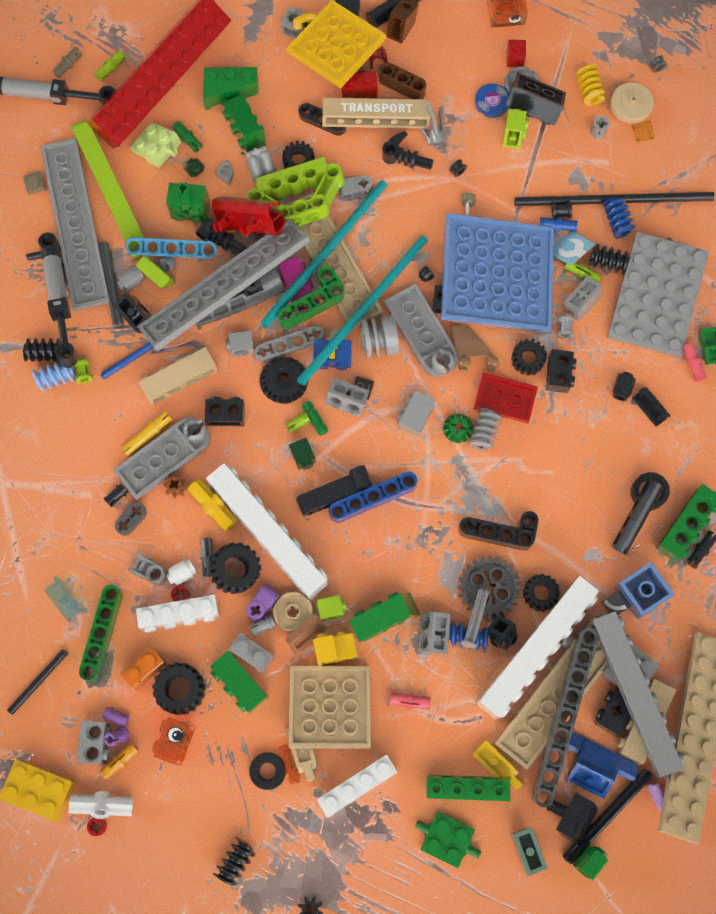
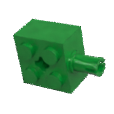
M169 182L166 204L171 219L176 221L190 220L195 223H201L205 218H208L210 200L206 186L193 185L186 182L185 184L183 182Z

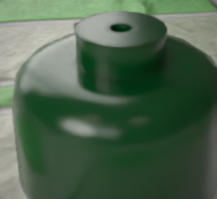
M191 158L186 162L185 171L191 177H196L204 171L205 166L198 158L194 160Z

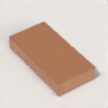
M314 614L286 637L285 641L297 653L313 640L316 635L325 630L326 627L319 617Z

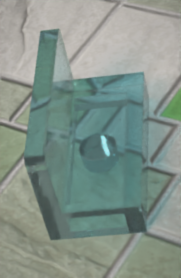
M55 576L53 578L55 582L44 591L69 622L82 612L84 608L63 580Z

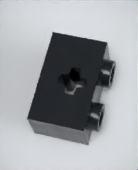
M616 688L607 693L604 699L607 703L603 709L600 708L596 713L595 719L597 721L595 725L613 736L619 737L631 716L619 688ZM617 707L619 715L613 716L611 708Z

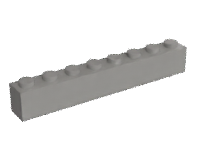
M612 612L592 620L591 625L598 633L600 646L657 779L684 769L682 765L685 764L681 752H677L675 749V738L672 732H668L665 726L667 720L664 713L659 712L656 704H659L654 692H650L648 687L650 684L649 678L640 669V665H642L637 653H633L631 648L633 642L629 634L626 635L623 630L625 624L622 617L617 616L616 612Z

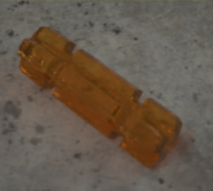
M284 744L279 747V751L284 757L282 760L286 767V773L289 774V782L293 785L299 783L301 777L297 773L298 769L293 754L291 755L292 750L289 748V744Z

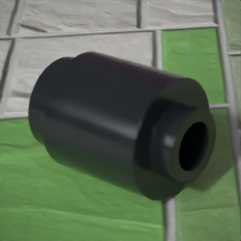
M623 372L617 375L612 389L613 398L619 401H627L630 398L636 382L633 374Z

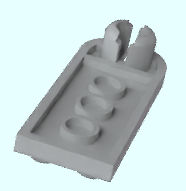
M414 284L384 300V305L390 315L394 316L396 325L423 370L433 377H443L446 375L447 370L451 373L456 368L458 362L456 348L418 286ZM439 360H442L445 366L441 365Z
M193 417L184 418L116 467L114 472L136 501H138L168 478L167 476L173 475L204 452L210 443V433L202 420ZM201 429V431L197 435H193L195 432Z

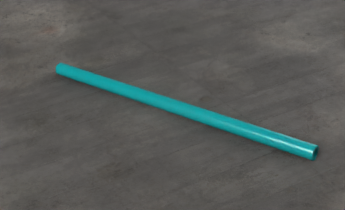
M381 180L265 315L260 321L262 326L265 328L270 326L278 316L279 310L292 300L387 188L388 185L384 180Z
M421 235L298 377L297 381L304 386L424 247L428 242L425 236Z

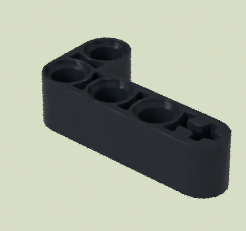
M360 465L351 469L349 475L299 495L296 501L303 517L329 508L334 502L372 487L373 483L365 465Z
M532 511L523 513L519 520L518 528L466 517L461 520L458 532L467 539L526 551L531 548L535 541L538 516ZM524 518H531L533 525H526ZM466 524L470 525L471 529L469 531H465ZM479 526L477 534H475L476 527ZM488 528L492 534L485 536L482 534V529ZM502 532H507V533H509L510 536H511V539H510V540H504V539L501 537V533H502ZM520 537H528L530 543L523 544L520 541Z

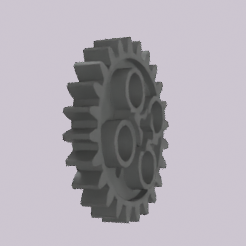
M489 555L487 561H485L483 556L480 557V562L473 559L474 566L467 564L466 567L469 571L462 570L461 573L465 577H459L458 580L463 584L457 586L458 589L463 590L458 596L465 598L461 603L469 604L466 610L473 609L478 590L484 589L489 594L483 616L486 614L488 620H490L492 615L496 618L499 613L505 617L507 615L506 609L512 612L511 604H518L514 598L521 597L517 591L522 589L521 586H517L521 579H515L518 571H510L513 565L506 567L507 560L499 563L498 556L495 561H492L491 555ZM484 571H487L489 585L494 586L492 590V596L495 600V605L492 604L490 590L485 589L488 582L484 575ZM492 572H499L502 577L501 580H494ZM479 576L482 578L483 583L476 585L473 583L472 578ZM497 591H504L507 594V598L499 599Z

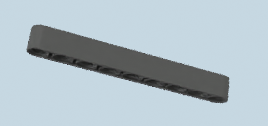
M592 628L581 629L576 637L532 792L533 801L540 807H549L554 800L599 640L597 631ZM585 632H589L592 635L590 643H586L583 639ZM581 651L585 652L587 656L586 661L583 663L578 660V654ZM575 671L581 674V680L577 683L572 679V674ZM571 690L576 695L573 702H569L566 698L567 693ZM567 710L570 713V719L567 722H563L561 720V713ZM561 730L565 736L561 742H557L555 734ZM552 751H557L559 754V758L555 762H551L549 759ZM547 771L553 773V779L550 782H545L543 778ZM545 791L548 795L546 801L539 802L538 794Z

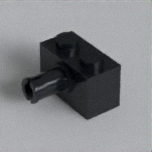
M575 793L569 806L554 799L552 805L547 807V810L562 817L556 829L558 833L579 846L598 808L591 800Z

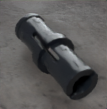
M708 531L700 544H696L694 552L686 560L688 565L695 560L691 566L692 568L697 569L702 559L709 555L710 548L716 542V534L711 540L709 539L713 534L712 531Z

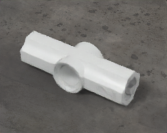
M98 791L93 795L71 794L69 813L91 814L96 819H105L109 815L132 816L133 797L111 796L106 791Z

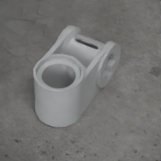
M366 175L345 178L344 185L338 190L340 200L347 202L366 198L373 190L371 178Z
M139 553L136 555L137 559L132 568L128 569L132 574L157 586L163 585L167 581L166 571ZM156 571H161V576L158 579H153V574Z

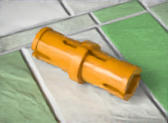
M130 742L118 755L115 754L113 756V759L100 770V773L106 780H109L118 770L124 769L126 763L139 753V750Z

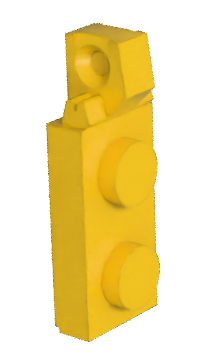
M487 739L472 753L494 777H511V785L517 791L521 788L523 782L517 777L519 772L516 770V767Z

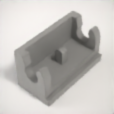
M587 276L564 301L566 312L569 314L571 311L574 314V319L579 322L602 296V285Z

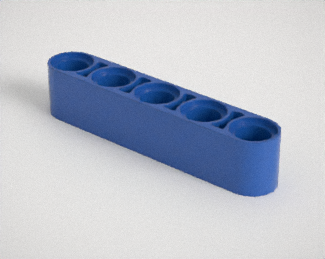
M404 472L334 502L329 507L330 519L335 523H341L411 493L416 489L417 476L413 472ZM411 479L414 483L411 486H406L403 481ZM393 486L396 491L390 494L386 491V488ZM376 494L379 498L376 501H371L368 499V496ZM353 501H358L361 506L358 509H353L350 504ZM335 509H341L343 514L337 517L332 512Z

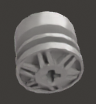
M394 316L381 317L380 326H377L375 319L372 318L371 327L369 328L367 320H361V342L367 359L372 358L373 349L375 350L376 357H380V348H384L386 356L399 354L398 334Z

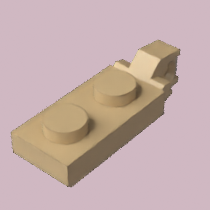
M287 728L285 730L289 740V728ZM291 748L299 773H305L307 782L314 781L315 776L312 769L317 768V762L313 749Z

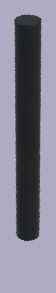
M64 649L54 657L7 709L11 715L23 705L68 655Z

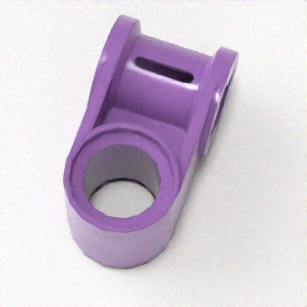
M263 584L247 607L249 619L254 623L264 619L277 600L280 599L281 594L267 584ZM259 608L260 615L255 614L253 616L252 610H257Z

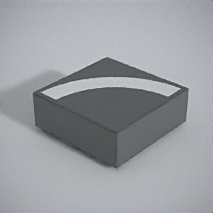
M620 590L602 601L610 613L616 612L617 615L631 607Z

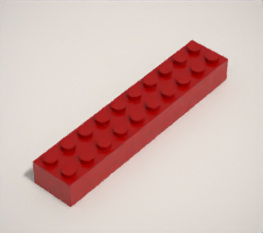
M197 0L86 123L113 149L119 147L232 20L214 0Z

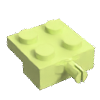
M151 122L129 148L133 153L145 158L147 163L160 168L170 155H177L178 151L176 148L181 144V140L175 132Z

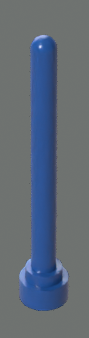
M148 342L103 371L101 378H108L154 347Z

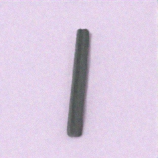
M100 242L99 251L110 300L109 306L114 327L118 328L123 326V318L113 306L119 300L110 248L108 242Z

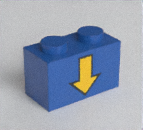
M314 340L313 360L330 340ZM343 340L319 369L326 370L329 367L336 368L337 370H346L351 368L352 341Z

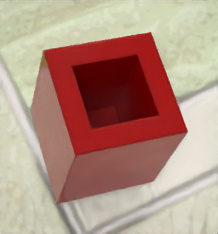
M508 40L506 67H524L526 40Z

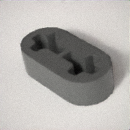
M141 503L130 505L115 522V530L122 536L131 534L147 515L146 508ZM135 508H136L137 510H139V509L141 508L140 512H141L142 514H141L140 516H139V515H135V516H134L135 513H134L133 510H134ZM130 520V522L127 524L128 529L121 530L122 527L120 526V524H126Z

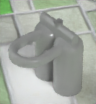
M266 146L258 149L257 147L253 148L254 150L246 153V162L254 184H256L255 178L276 172L271 154Z

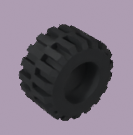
M233 542L222 546L213 555L209 563V576H212L211 581L217 585L216 588L222 589L224 593L230 592L231 594L242 593L251 588L261 574L259 573V570H261V565H259L260 558L256 557V551H251L249 545L244 546L240 542L237 544ZM228 558H238L243 562L245 575L241 579H232L226 574L224 564Z
M179 662L173 665L168 664L165 669L159 671L160 674L158 676H155L154 680L156 681L152 685L154 689L153 697H155L157 705L164 711L175 715H186L190 711H195L196 707L201 705V700L205 697L204 690H206V685L200 672L192 666ZM178 677H184L190 682V692L181 701L173 700L168 693L170 683Z

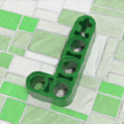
M322 266L319 269L318 282L321 288L279 310L278 322L282 329H292L343 301L344 286L332 267ZM330 275L331 278L323 279L322 276ZM333 290L340 291L338 295H334L331 292ZM316 299H323L324 302L321 303V304H318V303L315 302V300H316ZM302 307L308 309L306 312L298 311Z

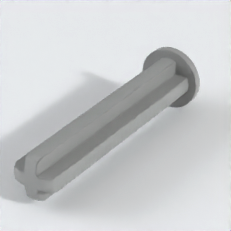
M484 589L478 590L465 639L461 641V645L467 648L474 649L477 647L475 641L489 594Z

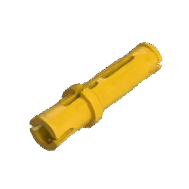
M164 411L153 422L150 421L145 429L121 447V449L130 457L155 434L158 435L160 430L172 421L171 417Z

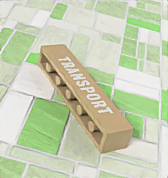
M323 98L322 127L429 129L431 116L428 105L430 100Z

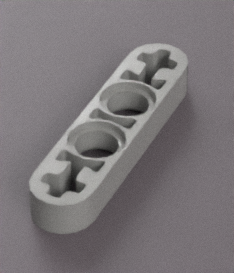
M311 326L259 344L254 350L255 358L257 361L265 363L273 360L275 357L280 358L314 346V340L324 339L323 329L319 326ZM313 332L319 334V338L315 339ZM305 334L309 337V342H306ZM296 337H301L303 339V343L301 345H295L293 343V339ZM278 343H283L286 346L283 351H277L275 347ZM270 346H272L274 354H271ZM260 350H264V352H266L265 357L259 355Z

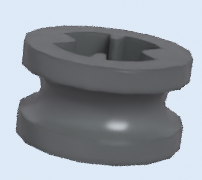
M662 55L657 56L649 63L650 68H653V73L660 72L667 66V62L663 61L664 57Z

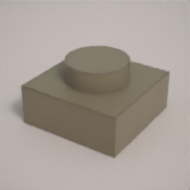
M41 171L23 176L28 195L46 191Z

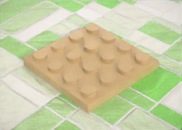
M290 666L289 748H371L370 666Z

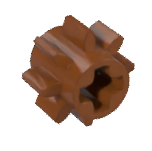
M177 473L175 477L167 476L168 482L163 483L164 487L168 488L165 493L167 495L172 493L174 499H176L177 495L184 496V489H188L187 485H183L186 479L184 477L179 479ZM176 483L179 487L175 489L172 485Z

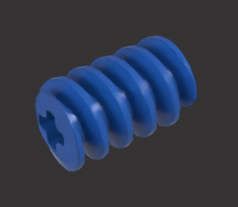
M613 197L603 202L604 211L607 214V219L609 220L610 227H612L611 231L614 233L615 239L623 238L635 229L634 224L629 225L633 222V219L627 218L631 213L626 211L629 208L628 205H623L626 202L625 198Z
M455 621L451 622L449 640H451L453 647L457 642H459L460 648L463 647L461 641L465 639L469 624L464 629L463 622H460L457 627ZM483 627L481 632L478 630L475 641L477 645L476 651L483 646L484 653L487 649L489 636L486 627Z

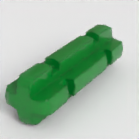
M311 401L305 402L302 405V409L305 413H308L307 416L314 428H317V433L320 436L326 434L329 431L326 424H323L324 421L317 410L313 409L314 405Z

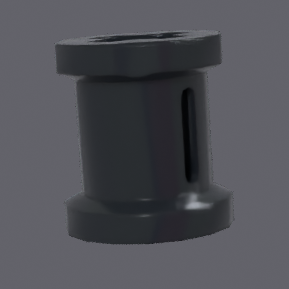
M571 201L566 204L552 202L553 219L565 216L568 218L572 217Z

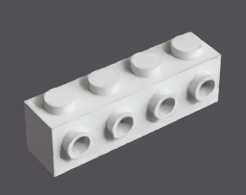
M215 594L136 609L138 628L145 633L157 631L156 629L163 627L164 629L176 628V625L180 624L190 626L202 620L204 622L215 621V618L220 617L218 598Z

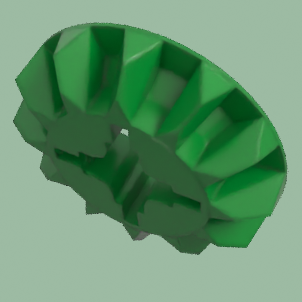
M455 413L448 416L445 420L443 432L448 440L454 443H463L472 436L473 424L470 417ZM461 422V427L464 430H460L456 435V428L453 426H457Z

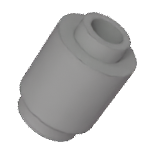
M131 267L117 276L118 281H116V284L121 291L129 292L140 285L145 278L137 267Z

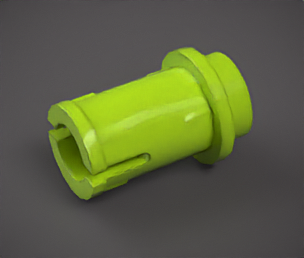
M305 412L303 414L299 413V416L285 423V426L289 428L294 425V427L288 430L292 434L303 426L307 427L310 419Z

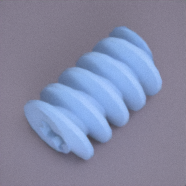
M54 362L53 369L49 364H47L46 371L42 367H39V373L32 369L36 385L42 391L46 390V385L50 389L53 388V383L56 386H60L61 381L67 384L68 378L72 382L75 381L74 368H65L59 366L56 362Z

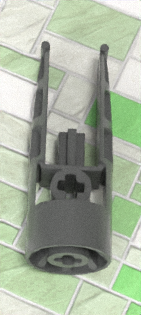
M274 267L197 322L198 330L201 329L202 325L229 317L285 293L276 268Z

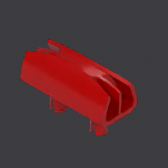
M220 196L212 200V210L216 218V222L212 224V227L216 232L220 231L221 233L226 229L240 231L244 236L246 234L249 236L255 232L278 236L287 220L280 216L283 214L282 211L272 208L273 206L280 205L281 202Z

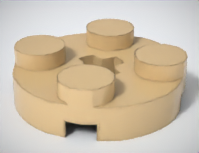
M288 592L283 594L275 603L273 616L281 629L294 632L313 616V608L311 602L304 595L298 592ZM291 607H294L295 610H299V613L296 614V617L288 615V611H291Z

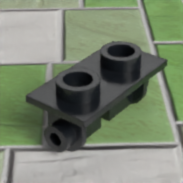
M647 387L642 388L638 391V394L632 397L655 427L671 416Z

